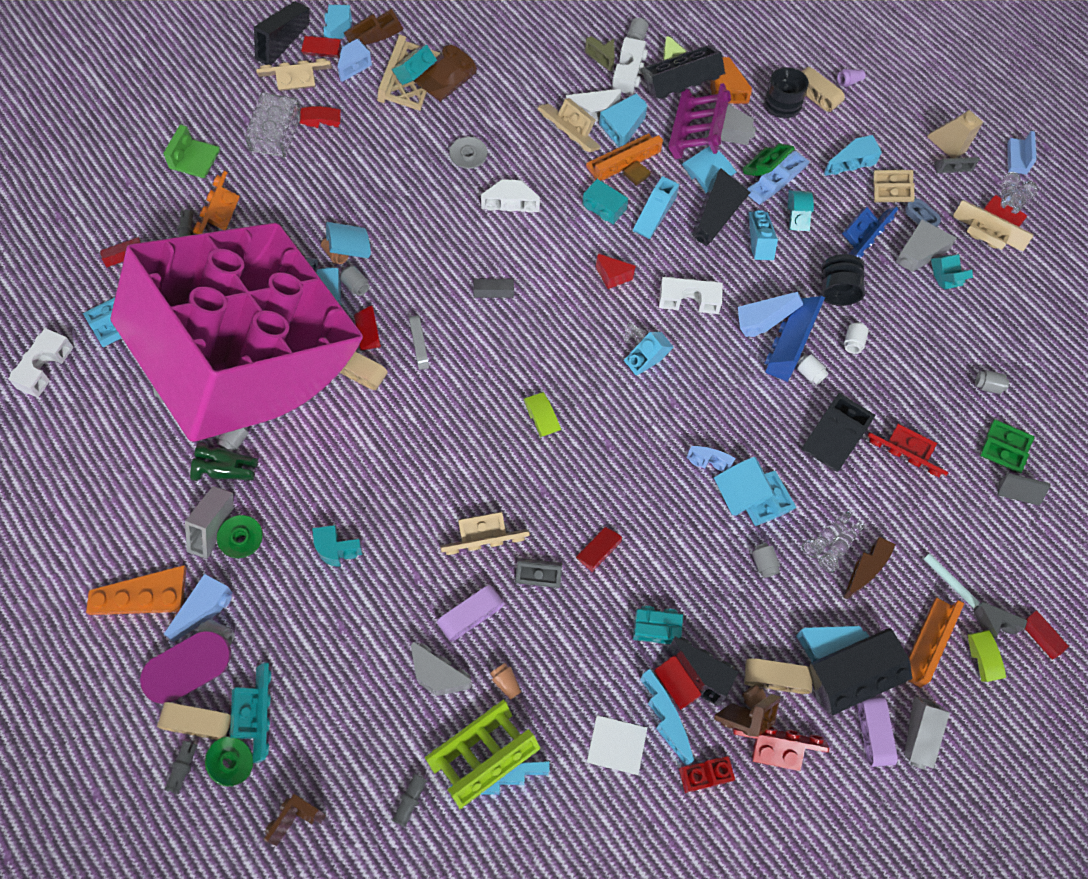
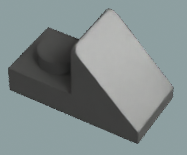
M985 602L980 603L973 611L983 631L989 630L994 638L998 636L1000 628L1005 633L1017 634L1026 627V619Z

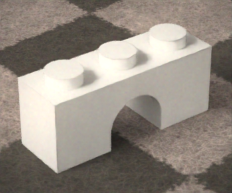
M624 38L620 64L616 66L612 90L621 89L623 93L633 94L635 87H639L641 76L638 75L642 74L641 68L644 67L642 60L646 61L648 50L645 49L646 41Z
M662 277L659 308L679 310L681 300L689 297L698 302L699 312L719 314L722 305L723 283Z
M44 328L41 334L36 337L31 348L23 355V359L18 366L12 370L8 378L16 389L38 398L50 382L44 372L40 370L42 365L49 361H56L62 364L74 347L67 337Z

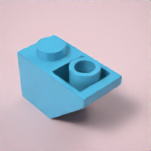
M328 5V13H325V23L327 24V26H324L325 38L342 39L345 37L343 32L352 27L350 5Z
M649 332L624 359V362L635 375H639L660 362L674 346L662 332Z

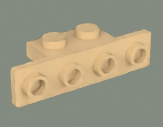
M317 59L314 63L299 61L297 65H290V63H281L279 67L263 65L260 66V69H256L259 77L276 75L278 90L285 91L316 87L313 71L331 69L332 66L331 62L327 61V59Z
M570 98L564 100L560 111L550 104L539 105L538 110L542 113L543 117L551 120L558 129L568 134L571 140L579 143L583 150L593 152L600 149L601 146L588 136L596 119Z
M965 200L961 201L953 215L954 218L970 225L967 233L972 238L981 239L995 249L999 248L1002 250L1008 244L1020 251H1024L1033 237L1032 233Z
M502 511L458 519L462 541L440 545L441 552H446V555L459 553V549L468 548V551L481 549V545L489 543L491 547L503 545V541L512 539V542H521L525 540L526 536H530V533L527 529L506 533Z

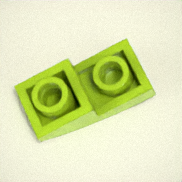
M544 392L524 398L531 419L533 418L540 438L561 430L554 410Z
M985 630L968 634L971 657L978 660L981 681L990 682L1006 678L1003 660L991 632Z

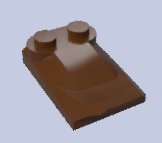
M446 45L442 50V54L436 58L437 61L414 80L417 85L440 102L477 72L474 60L455 45Z

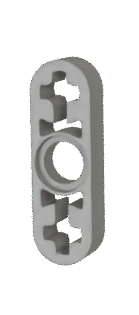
M419 315L409 316L418 369H429Z

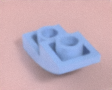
M691 446L687 455V459L695 466H701L705 469L708 463H711L719 471H726L731 468L736 459L722 451L702 446Z

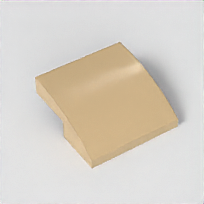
M874 170V202H914L913 170Z

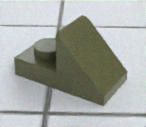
M589 36L586 39L585 53L609 72H612L615 58L614 39L603 45L599 40Z

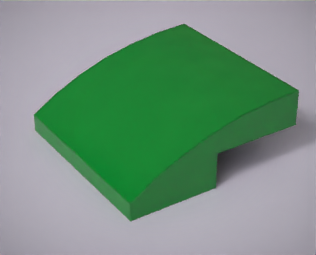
M779 143L774 148L765 147L743 168L744 175L760 176L770 173L795 150L794 146Z
M994 419L985 437L980 456L1021 474L1030 455L1028 452L1035 436Z

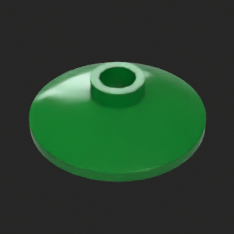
M246 515L229 518L220 526L217 533L218 547L225 555L231 558L250 556L259 548L263 539L260 524L254 518ZM240 537H245L243 542H238Z
M220 738L206 752V771L210 778L219 785L226 787L239 785L249 777L252 771V753L249 747L240 739ZM223 760L228 762V768L224 766Z

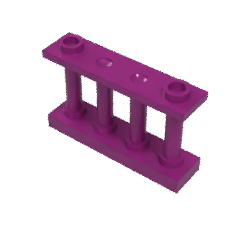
M724 83L720 84L719 92L715 95L695 98L689 89L681 93L668 146L674 159H681L686 148L709 145L713 154H717L718 147L721 145V134L728 102L731 101L730 91L726 89ZM716 102L715 108L693 111L696 105ZM713 116L711 123L690 126V122L693 119ZM709 131L708 137L686 140L690 133Z

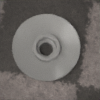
M474 137L460 138L450 147V158L453 163L466 169L476 168L483 164L488 154L486 145Z

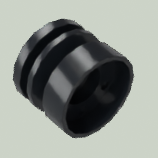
M791 67L775 70L771 74L764 100L766 110L779 118L797 116L801 112L809 85L808 77L800 70Z
M840 254L829 257L822 263L821 295L825 297L824 301L826 303L836 306H847L858 303L864 298L865 274L862 259L850 254Z

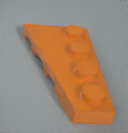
M183 565L89 590L86 613L88 615L179 612L184 602L186 567Z

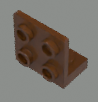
M771 694L754 705L751 710L731 703L714 715V720L721 722V725L724 727L740 729L745 735L751 737L760 736L775 724L781 697Z
M293 794L291 798L287 797L280 807L281 813L276 821L272 820L268 824L264 832L266 834L264 841L277 847L297 816L312 825L314 821L321 824L326 815L296 794Z

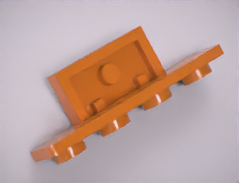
M225 170L220 176L216 175L212 183L215 188L214 191L210 190L207 195L206 201H208L207 207L203 206L199 214L202 219L200 222H196L192 231L195 235L203 233L207 222L222 230H226L240 196L222 187L228 173Z

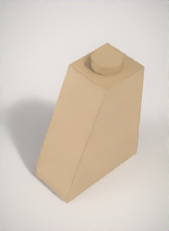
M968 110L943 124L927 137L950 158H958L967 152L983 121Z

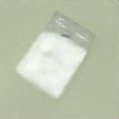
M261 92L245 133L249 151L286 157L300 120L298 98Z

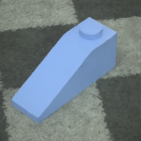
M794 292L739 306V324L746 337H754L765 333L803 305V301L799 293Z
M204 574L164 635L169 640L175 642L200 626L202 622H206L219 614L223 608L229 605L232 599L231 595L233 593L229 587Z

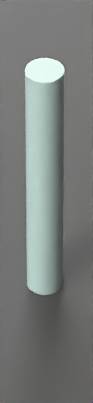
M930 553L923 559L973 609L980 603Z

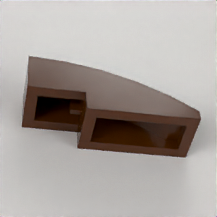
M390 9L377 18L374 14L370 15L343 33L349 43L358 39L363 45H368L389 38L401 32L404 28L393 9Z
M878 537L872 544L869 554L865 552L861 554L856 561L843 598L849 599L875 578L889 560L895 548V543Z

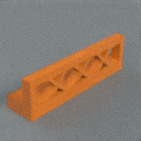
M648 133L586 163V167L595 179L602 181L625 170L637 160L642 162L660 153L663 139L659 135L652 138Z
M939 598L934 599L908 656L913 678L909 680L910 683L921 688L931 681L965 603L957 600L954 604L950 605Z

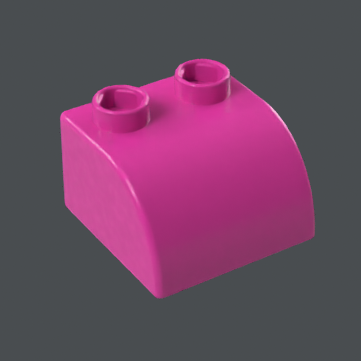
M278 223L128 245L110 317L112 324L187 439L191 442L266 422L298 408L323 390L341 372L363 338L362 333Z

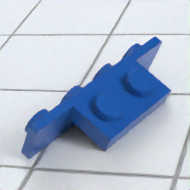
M897 206L884 211L878 219L868 207L863 208L842 232L844 237L854 247L849 253L850 255L859 258L863 257L864 250L875 242L874 238L880 235L885 230L884 226L895 218L894 214L898 211Z

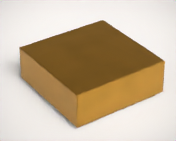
M637 160L624 170L623 175L637 186L647 179L651 172Z

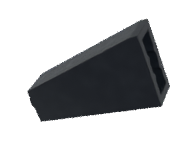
M294 1L255 25V60L265 65H272L309 25L310 8Z
M722 168L711 179L691 234L706 247L751 193Z

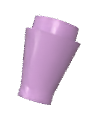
M843 69L837 75V82L843 87H848L865 79V71L863 69Z

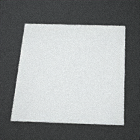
M597 716L587 763L638 775L647 727Z

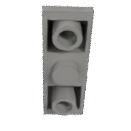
M413 642L411 644L418 684L436 696L469 690L472 687V680L469 679L471 676L461 668L457 671L450 666L451 662L441 655L439 658L431 653L432 650L423 643L418 645Z

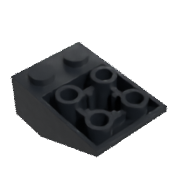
M838 393L801 450L838 473L876 415L841 393Z
M675 636L667 652L671 657L674 655L677 657L702 695L700 697L718 707L727 697L739 672L729 662H720L713 658L711 652L705 649L699 650L692 646L688 639Z

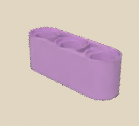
M488 585L444 614L437 621V624L448 640L453 642L496 613L505 603L494 588Z
M883 695L874 696L857 704L867 761L870 767L896 765L897 751L887 701Z

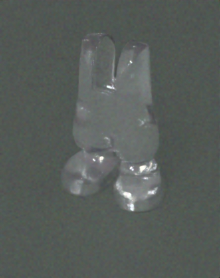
M1017 172L1007 173L1001 182V206L1003 208L1006 205L1012 207L1011 213L1020 212L1023 206L1038 191V186L1033 181H1026L1017 189L1021 180Z
M846 511L833 523L822 529L817 536L818 539H807L801 545L804 553L811 558H817L827 545L830 546V549L818 561L820 567L827 573H834L838 569V557H842L847 553L852 542L864 527L861 521L854 525L851 530L844 525L853 515L849 511Z

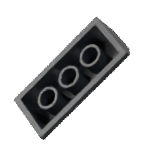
M706 45L643 67L641 72L650 93L655 98L663 99L670 93L683 92L687 87L700 86L704 81L717 80L721 75L725 74L722 52L710 45Z
M887 628L810 663L816 700L832 716L913 679L910 659L891 628Z

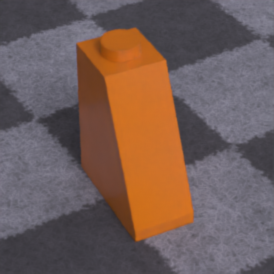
M723 57L725 74L721 75L717 80L710 81L711 95L718 94L720 84L724 83L726 89L731 94V101L728 104H749L752 93L751 86L731 58Z

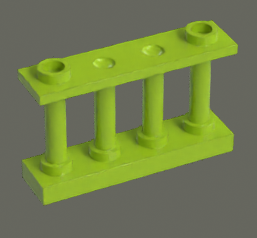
M504 699L424 757L434 774L442 770L453 786L447 790L459 809H462L541 749L534 734L529 729L521 734L509 719L513 715ZM500 725L513 739L502 749L489 734ZM480 740L483 741L493 754L482 764L469 749ZM460 755L464 757L473 769L462 779L449 764Z

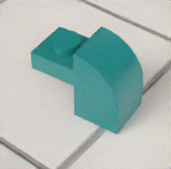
M789 190L787 210H790L789 230L810 231L811 212L814 210L812 192Z
M959 254L931 258L934 277L942 289L946 290L963 286V283H966L965 279L973 278L972 270H961Z
M335 525L312 528L314 546L319 557L326 564L339 567L341 566L340 558L354 559L357 555H363L360 539L339 542Z

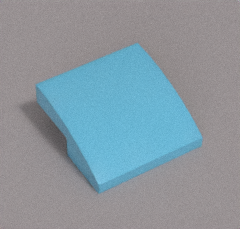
M710 146L682 164L691 179H697L705 193H707L711 179L720 168L730 176L736 173V170L719 150L717 154H713Z
M326 222V240L329 241L330 253L369 259L371 255L370 242L365 228Z
M115 297L83 313L102 347L122 338L110 319Z
M756 457L747 459L714 477L731 514L735 516L753 505L758 506L775 495Z
M776 471L765 474L775 495L758 506L753 505L746 509L755 526L780 517L796 508Z

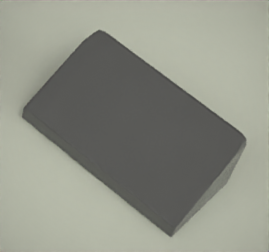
M980 158L941 159L935 161L934 165L937 173L971 172L975 169Z
M474 279V298H514V279Z
M1007 473L998 483L997 494L1001 497L1040 505L1051 484Z
M518 558L515 583L560 588L563 563Z

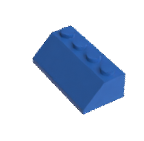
M823 296L801 298L803 305L787 316L789 317L787 322H782L778 331L782 335L780 338L776 336L771 348L775 350L773 354L769 352L764 364L768 366L765 373L786 382L789 381L825 297Z

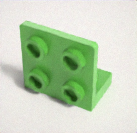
M179 125L163 155L169 169L205 178L218 156L220 148L193 140L187 126Z

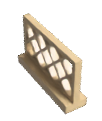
M399 35L378 89L377 101L385 103V100L421 111L427 92L423 88L417 90L414 81L402 85L398 82L396 75L392 71V68L409 55L407 53L408 49L414 51L421 47L406 42L405 36ZM431 50L436 58L440 55L439 52ZM411 86L413 91L405 93L403 88ZM399 89L402 94L397 97L391 95V92ZM416 95L419 103L412 102L409 98Z

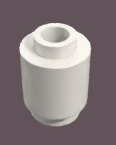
M856 322L848 326L844 341L847 352L859 354L865 348L869 329L863 323Z
M812 354L809 356L804 355L797 363L799 365L797 370L811 383L814 382L816 385L822 382L828 375L826 367Z

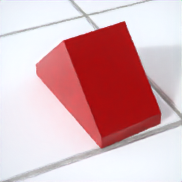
M598 254L595 268L607 289L633 280L636 266Z

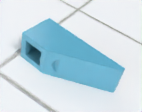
M870 135L853 140L828 162L824 175H836L840 172L853 171L857 168L875 165L882 152L874 136Z
M663 176L661 177L633 228L634 232L648 239L652 237L677 198L678 183Z
M762 210L749 212L751 250L754 260H774L778 238L768 212Z

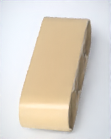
M806 67L801 71L808 77L809 81L805 96L825 111L831 112L845 100L843 91L813 68Z
M355 352L340 374L371 390H377L388 372L382 365Z
M755 658L746 659L745 685L754 686L757 684L759 688L798 694L812 693L813 679L810 667Z
M165 702L157 728L218 740L227 737L231 715Z

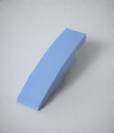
M797 151L792 152L773 171L762 175L757 183L747 189L751 192L748 196L759 205L795 178L810 161Z

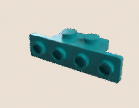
M265 662L256 668L255 689L237 687L232 689L230 738L253 739V763L264 761L269 753V743L266 742V736L270 727L267 708L270 706L271 696L268 693L271 670H269V663Z

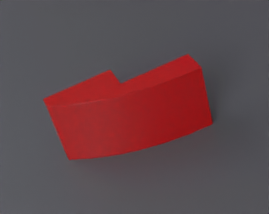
M322 106L304 107L300 109L299 123L318 128L319 124L323 123L338 128L341 110Z
M729 756L679 768L685 793L736 780Z

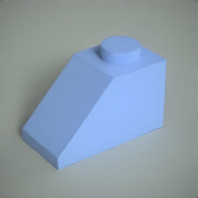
M358 39L342 47L338 62L341 82L372 65L370 51Z

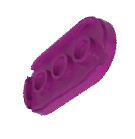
M204 631L191 636L154 657L144 666L141 672L140 684L143 693L155 703H170L217 678L229 666L232 653L229 642L220 634Z

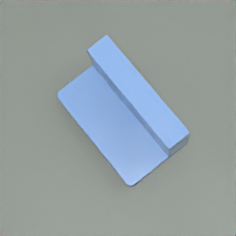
M1030 131L1025 140L1010 138L1007 142L1008 172L1028 174L1036 162L1035 131Z

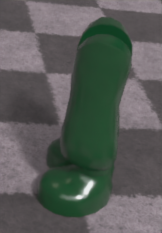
M204 441L198 442L194 453L195 458L192 459L190 479L192 481H199L204 473H207L212 479L254 480L255 473L248 469H242V466L257 467V458L234 453L220 447L209 448L208 443Z

